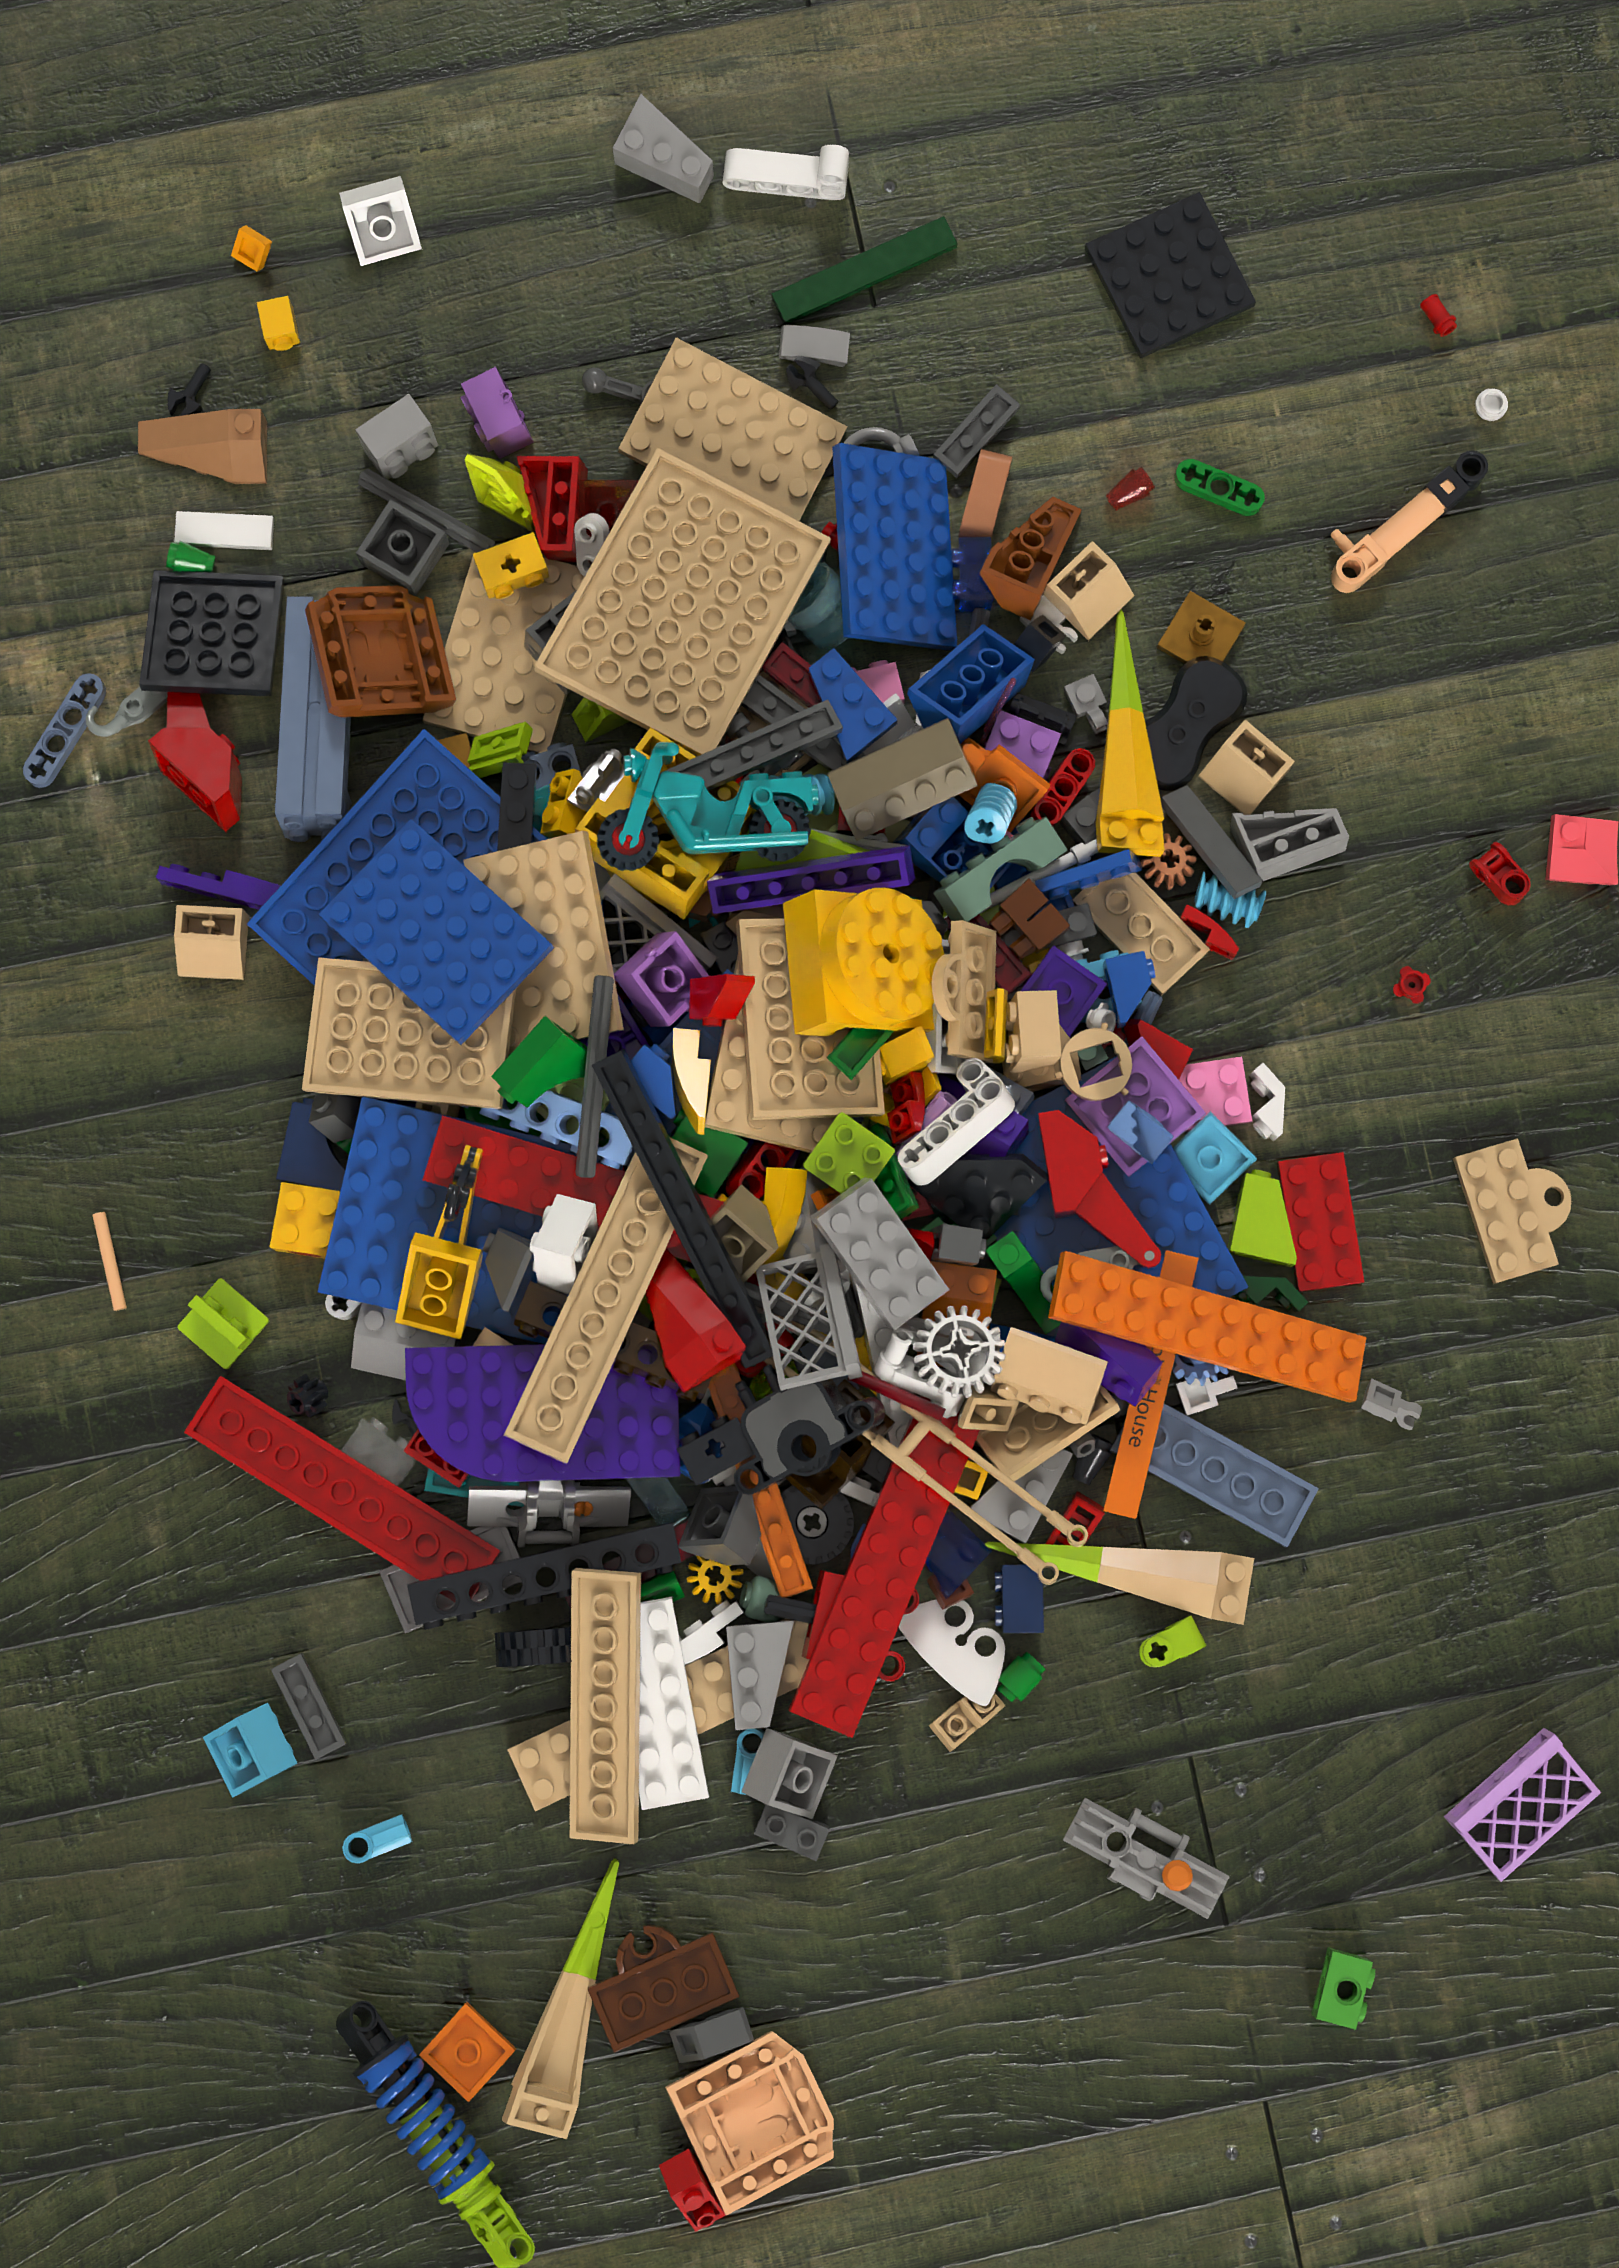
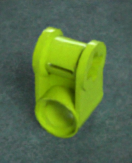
M1192 1615L1143 1641L1139 1647V1656L1145 1665L1156 1668L1165 1666L1179 1658L1182 1659L1207 1645ZM1152 1643L1155 1647L1162 1646L1163 1652L1159 1654L1160 1661L1157 1658L1149 1657L1148 1653L1152 1651Z

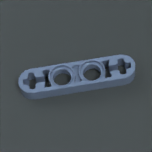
M91 673L83 674L75 681L26 760L23 774L33 786L42 788L54 781L87 728L86 715L93 706L99 708L106 696V687L98 676ZM95 683L94 687L97 689L95 695L89 693L85 698L84 686H92ZM78 697L81 701H83V699L85 698L84 701L87 705H89V707L85 709L84 706L81 705L79 702H76L75 699ZM71 709H78L82 713L81 720L75 725H69L65 722V715ZM55 736L63 737L65 740L64 748L59 752H51L48 749L49 740ZM44 752L49 758L54 759L55 762L52 764L49 760L46 761L41 754ZM43 766V769L47 772L44 777L38 775L34 779L36 775L32 772L33 768H41Z

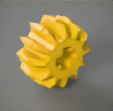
M696 1555L697 1559L702 1563L701 1567L694 1563H689L688 1568L697 1571L698 1576L687 1577L688 1583L696 1581L700 1583L699 1586L692 1590L693 1595H697L704 1588L706 1590L702 1600L704 1603H708L711 1593H715L716 1604H721V1591H724L729 1599H733L735 1595L728 1586L742 1587L741 1582L732 1580V1575H742L744 1573L743 1569L732 1571L730 1568L732 1565L726 1566L712 1560L707 1561L706 1558ZM713 1566H719L721 1568L720 1574L725 1576L722 1583L717 1581L716 1586L709 1583L710 1577L706 1575L709 1568L714 1570Z

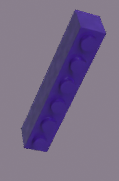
M910 845L720 873L710 878L707 884L713 914L783 904L814 889L860 893L872 888L908 886L915 879Z

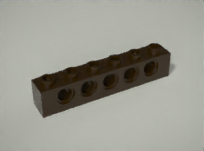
M530 1281L513 1325L518 1326V1331L528 1337L537 1338L540 1335L549 1338L554 1326L547 1325L543 1320V1315L549 1311L560 1315L568 1296ZM632 1322L623 1340L624 1348L618 1351L612 1364L614 1365L613 1370L626 1376H632L635 1373L645 1377L644 1382L655 1388L663 1389L664 1386L677 1390L676 1395L682 1399L692 1402L696 1398L702 1400L712 1377L683 1393L664 1364L663 1351L656 1332ZM648 1349L654 1353L656 1361L652 1364H644L639 1360L638 1352Z

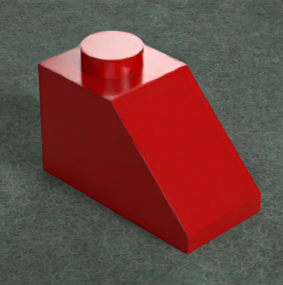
M722 974L690 979L689 1019L702 1020V1026L721 1027L724 1020L736 1019L755 984V976Z
M1129 1019L1124 1026L1129 1046L1142 1036L1179 1080L1193 1049L1141 1019Z

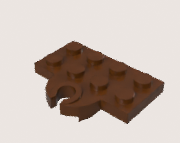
M643 1925L644 1934L653 1940V1948L648 1953H640L635 1949V1935L632 1931L625 1936L617 1952L616 1965L618 1974L587 1988L614 2053L740 1997L713 1932L681 1945L676 1936L664 1927Z

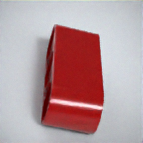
M1077 748L1069 753L1048 780V783L1051 784L1048 791L1026 814L1025 820L1033 817L1035 821L1041 819L1042 817L1039 814V811L1047 815L1053 827L1059 822L1095 768V759L1089 751ZM1071 763L1077 765L1081 772L1076 771ZM1055 787L1061 789L1065 796L1059 795Z
M755 1140L726 1182L727 1195L730 1196L742 1185L745 1178L750 1185L749 1192L757 1199L761 1198L765 1193L766 1168L761 1163L762 1153L768 1158L767 1167L783 1168L796 1149Z

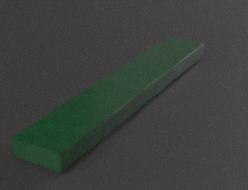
M943 216L772 293L771 298L784 325H787L956 249L958 243Z

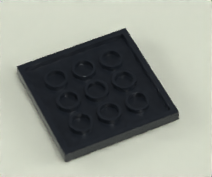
M1200 192L1085 244V251L1140 359L1255 306L1256 301Z
M154 570L139 681L141 691L272 696L284 591L283 576Z

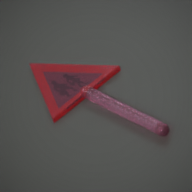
M1011 678L983 729L985 733L979 742L981 747L1016 683L1015 678Z

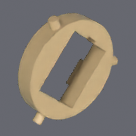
M1102 1023L1101 1028L1086 1029L1074 1035L1061 1051L1062 1056L1059 1059V1072L1054 1073L1055 1079L1061 1078L1071 1093L1084 1100L1102 1101L1113 1097L1118 1092H1121L1124 1096L1129 1092L1124 1086L1127 1084L1132 1071L1131 1054L1125 1042L1119 1036L1107 1030V1023ZM1112 1042L1115 1055L1119 1059L1118 1065L1122 1076L1080 1088L1070 1054Z

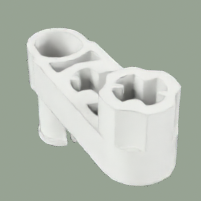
M903 1328L893 1330L887 1347L882 1349L874 1365L875 1374L879 1378L890 1382V1384L931 1399L932 1403L946 1409L944 1418L957 1416L966 1398L963 1388H959L958 1396L952 1398L951 1387L947 1386L942 1395L938 1393L941 1385L938 1381L933 1386L928 1387L926 1383L932 1375L928 1373L920 1377L918 1371L926 1366L925 1363L915 1364L914 1358L906 1355L908 1347L913 1340L912 1334ZM940 1368L944 1373L959 1378V1375Z

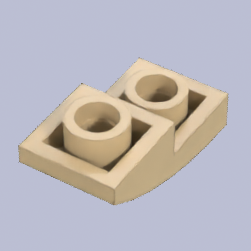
M995 1692L987 1706H981L963 1696L928 1726L951 1752L1003 1709L1005 1704Z

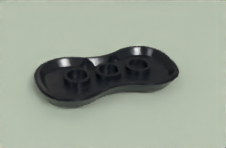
M1199 656L1185 663L1174 679L1170 696L1165 705L1156 715L1145 721L1159 790L1173 791L1189 783L1199 768L1207 743L1217 732L1233 723L1245 708L1247 688L1243 679L1233 668L1219 659Z

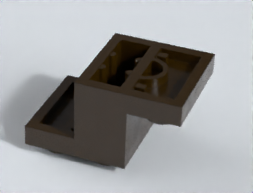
M846 1379L837 1386L847 1405L866 1398ZM862 1406L860 1415L864 1421L869 1422L871 1419L870 1411L867 1407ZM885 1414L883 1422L871 1429V1431L876 1435L880 1434L884 1437L893 1428L895 1421ZM805 1435L802 1442L803 1449L808 1455L814 1457L816 1453L815 1441L812 1437ZM861 1435L841 1445V1453L837 1461L829 1469L810 1476L792 1474L786 1477V1479L822 1510L866 1465L870 1451L874 1446L871 1445L869 1439Z

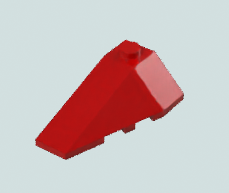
M665 1248L645 1292L647 1303L650 1304L655 1322V1332L659 1337L663 1351L664 1364L682 1392L685 1393L739 1361L746 1345L725 1315L670 1251Z

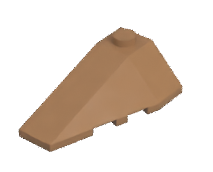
M227 409L139 421L138 453L139 455L171 465H180L193 469L197 473L213 475L233 484H267V421L261 409Z

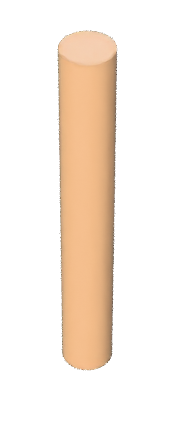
M95 1213L92 1216L113 1310H123L127 1306L106 1213Z

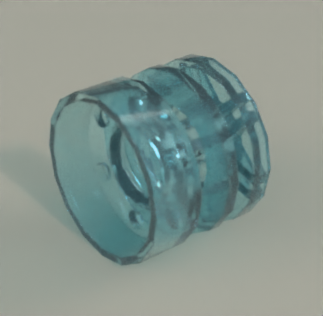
M819 562L788 622L796 629L801 630L802 634L808 640H811L816 647L828 650L837 647L848 638L843 636L840 576L825 562Z

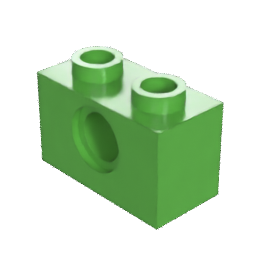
M1328 1947L1311 2014L1316 2019L1356 2030L1358 2022L1362 2023L1366 2015L1367 2002H1363L1366 1988L1371 1989L1374 1982L1375 1969L1371 1968L1373 1962L1368 1958ZM1343 1981H1351L1353 1984L1352 1993L1346 1998L1339 1997L1337 1994L1338 1985Z

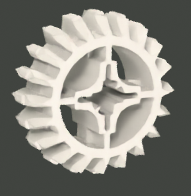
M949 1306L947 1308V1318H945L941 1311H936L934 1317L937 1324L927 1318L923 1324L928 1331L918 1330L916 1334L924 1342H916L913 1345V1350L923 1352V1354L914 1357V1363H925L926 1365L918 1371L919 1376H925L930 1373L932 1376L926 1385L931 1387L938 1381L941 1383L938 1389V1393L941 1395L945 1392L947 1386L951 1387L952 1398L958 1396L959 1388H963L966 1398L972 1395V1385L978 1393H982L984 1385L981 1380L992 1385L995 1379L990 1372L1000 1374L1002 1371V1367L994 1361H1004L1006 1356L1002 1352L995 1351L1005 1345L1004 1340H993L1000 1333L999 1327L988 1330L987 1327L992 1319L988 1316L982 1323L977 1319L980 1315V1310L975 1309L972 1317L967 1316V1306L961 1307L959 1315L955 1314L953 1306ZM959 1326L971 1329L979 1335L983 1342L966 1339ZM949 1327V1345L941 1347L937 1351H932L934 1337L940 1331ZM956 1341L961 1350L969 1351V1353L964 1354L963 1362L959 1359L958 1354L949 1353V1351L954 1350ZM986 1352L984 1367L975 1375L970 1376L969 1359L978 1356L979 1353ZM935 1362L951 1364L959 1378L944 1373Z

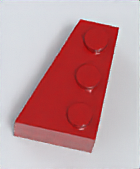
M516 456L518 465L521 468L524 488L530 503L531 515L541 552L548 560L577 562L574 528L576 522L585 516L588 468L579 456Z

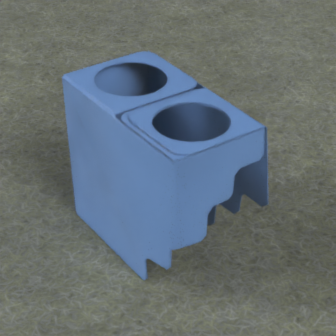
M1130 1100L1126 1102L1108 1125V1129L1151 1164L1154 1163L1174 1137L1154 1116Z

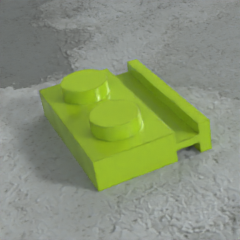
M525 721L474 737L467 761L470 764L469 769L476 776L482 778L502 772L503 762L524 763L521 758L522 755L527 753L533 729Z

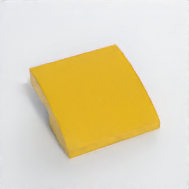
M1000 988L988 991L986 996L984 1058L993 1059V1063H1001L1005 1060L1008 991Z

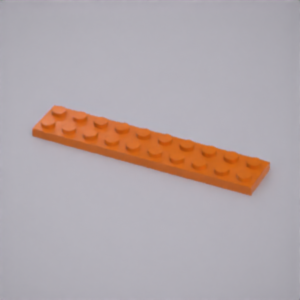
M1064 1251L1060 1253L1048 1316L1050 1319L1351 1403L1357 1399L1366 1337L1072 1252Z

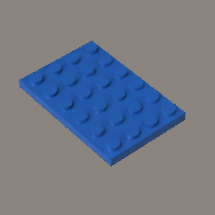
M844 443L834 445L832 451L843 636L948 651L955 649L958 645L946 467L938 459Z
M412 819L318 914L321 919L460 1045L472 1035L554 949L553 945Z

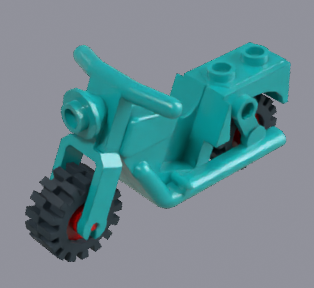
M658 742L654 746L649 759H646L645 755L634 748H630L629 755L623 756L624 775L631 776L632 782H636L638 778L639 781L629 808L619 809L608 815L601 824L597 834V848H599L602 859H605L608 865L621 871H634L642 868L653 858L659 843L658 829L654 826L653 820L646 816L652 798L678 844L688 854L757 851L759 856L769 859L768 861L784 862L800 854L804 847L808 845L811 828H809L808 824L810 822L809 818L804 814L811 813L813 805H818L817 785H812L811 777H803L801 771L782 773V779H769L768 773L750 774L749 780L741 783L736 797L726 802L719 801L708 792L704 785L705 781L700 776L672 771H664L660 774L662 765L671 764L673 761L672 756L678 754L679 747L673 742ZM773 796H784L795 800L802 808H798L795 806L796 803L792 801L786 802L784 799L773 801ZM750 806L756 812L749 822V833L747 835H739L748 807Z

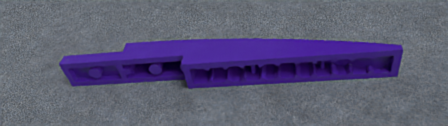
M170 864L169 868L159 866L156 879L162 885L257 910L281 886L229 870L225 871L223 882H220L221 877L202 872L201 876L190 874V869L177 864Z

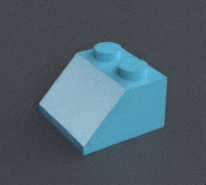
M268 1703L233 1719L203 1737L232 1798L297 1764L293 1755V1749L286 1741L278 1724V1719Z

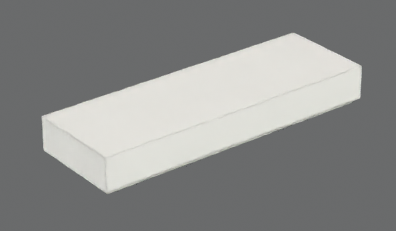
M177 511L174 543L179 544V541H182L193 547L272 550L274 517L266 515Z

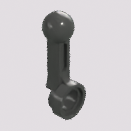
M595 367L586 370L582 376V385L589 393L605 392L636 402L639 405L642 404L654 381L652 380L644 387H640L606 376L603 370Z

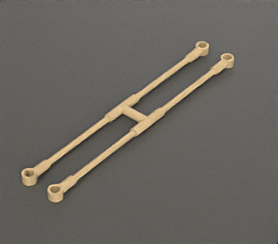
M794 1321L790 1322L802 1331L806 1327ZM813 1329L810 1332L811 1336L822 1342L826 1338L817 1330ZM831 1342L829 1346L834 1348V1343ZM773 1357L764 1360L765 1363L771 1364L776 1369ZM860 1363L863 1372L879 1378ZM788 1366L784 1369V1374L789 1378L799 1375ZM899 1403L901 1405L900 1408L914 1417L918 1423L898 1448L880 1434L876 1435L871 1430L862 1434L871 1441L872 1446L904 1471L917 1479V1481H923L1017 1554V1558L1035 1571L1041 1583L1045 1585L1053 1584L1059 1576V1570L1055 1564L1051 1562L1045 1563L1026 1547H1020L927 1475V1471L908 1457L930 1430L947 1444L951 1443L1047 1517L1046 1520L1067 1536L1070 1545L1081 1547L1087 1541L1088 1532L1084 1526L1074 1525L1056 1512V1510L1051 1511L955 1437L956 1433L937 1419ZM1076 1530L1081 1531L1084 1539L1079 1542L1074 1541L1071 1533ZM1051 1568L1055 1576L1052 1579H1046L1042 1575V1570Z

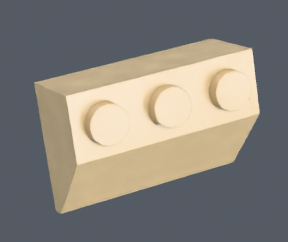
M1011 1327L1002 1351L1006 1355L1005 1359L998 1363L1002 1367V1371L1000 1374L994 1375L995 1382L992 1384L991 1391L997 1393L1003 1399L1017 1400L1029 1404L1036 1411H1048L1059 1415L1069 1423L1087 1425L1108 1361Z

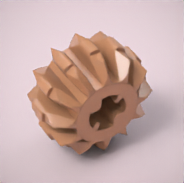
M1164 834L1165 851L1161 857L1146 856L1147 858L1141 860L1140 863L1143 868H1151L1144 874L1145 879H1150L1155 876L1154 887L1158 888L1162 881H1166L1167 890H1172L1174 880L1178 885L1183 886L1186 883L1184 876L1192 877L1194 870L1189 865L1196 863V857L1187 855L1193 848L1191 844L1183 848L1180 846L1183 839L1181 836H1178L1175 842L1172 843L1170 835ZM1165 856H1169L1170 861L1174 862L1172 868H1167V863L1162 862Z

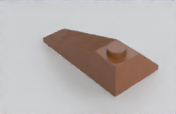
M1051 497L1032 513L1023 525L1013 529L1003 542H998L991 548L980 571V575L1001 608L1031 621L1082 509Z

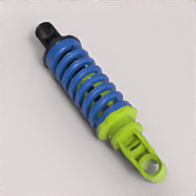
M356 2002L341 2012L336 2021L337 2030L360 2062V2065L352 2074L355 2078L357 2077L361 2080L363 2084H366L365 2089L368 2093H373L382 2087L386 2092L376 2100V2106L379 2109H383L391 2103L395 2104L396 2107L386 2116V2121L389 2124L400 2121L402 2127L396 2132L397 2137L403 2140L410 2136L413 2141L408 2145L407 2152L410 2155H414L420 2151L423 2155V2158L417 2163L419 2170L423 2171L431 2167L434 2173L428 2177V2183L431 2186H435L441 2182V2184L434 2188L438 2194L440 2204L444 2205L451 2201L456 2204L457 2209H459V2217L461 2220L466 2219L474 2236L482 2243L498 2268H517L528 2263L533 2258L535 2252L534 2242L516 2218L511 2206L501 2196L500 2192L502 2190L499 2185L493 2184V2181L489 2179L488 2174L495 2164L488 2159L480 2147L471 2152L476 2144V2139L473 2135L461 2137L466 2127L463 2120L450 2121L454 2116L455 2108L451 2104L440 2106L445 2097L442 2089H434L427 2092L434 2083V2077L430 2073L418 2076L424 2067V2062L420 2058L413 2059L417 2054L408 2040V2035L404 2034L394 2038L376 2008L370 2002ZM353 2014L359 2017L361 2027L355 2024ZM510 2244L516 2250V2258H514L510 2253Z

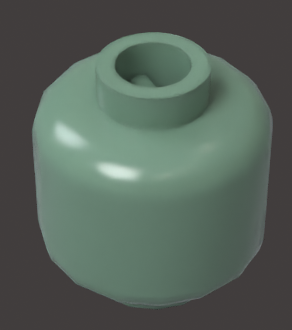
M756 1576L750 1582L746 1581L740 1594L739 1606L744 1608V1614L747 1618L765 1623L777 1622L780 1617L764 1613V1604L767 1596L770 1594L780 1596L775 1580Z

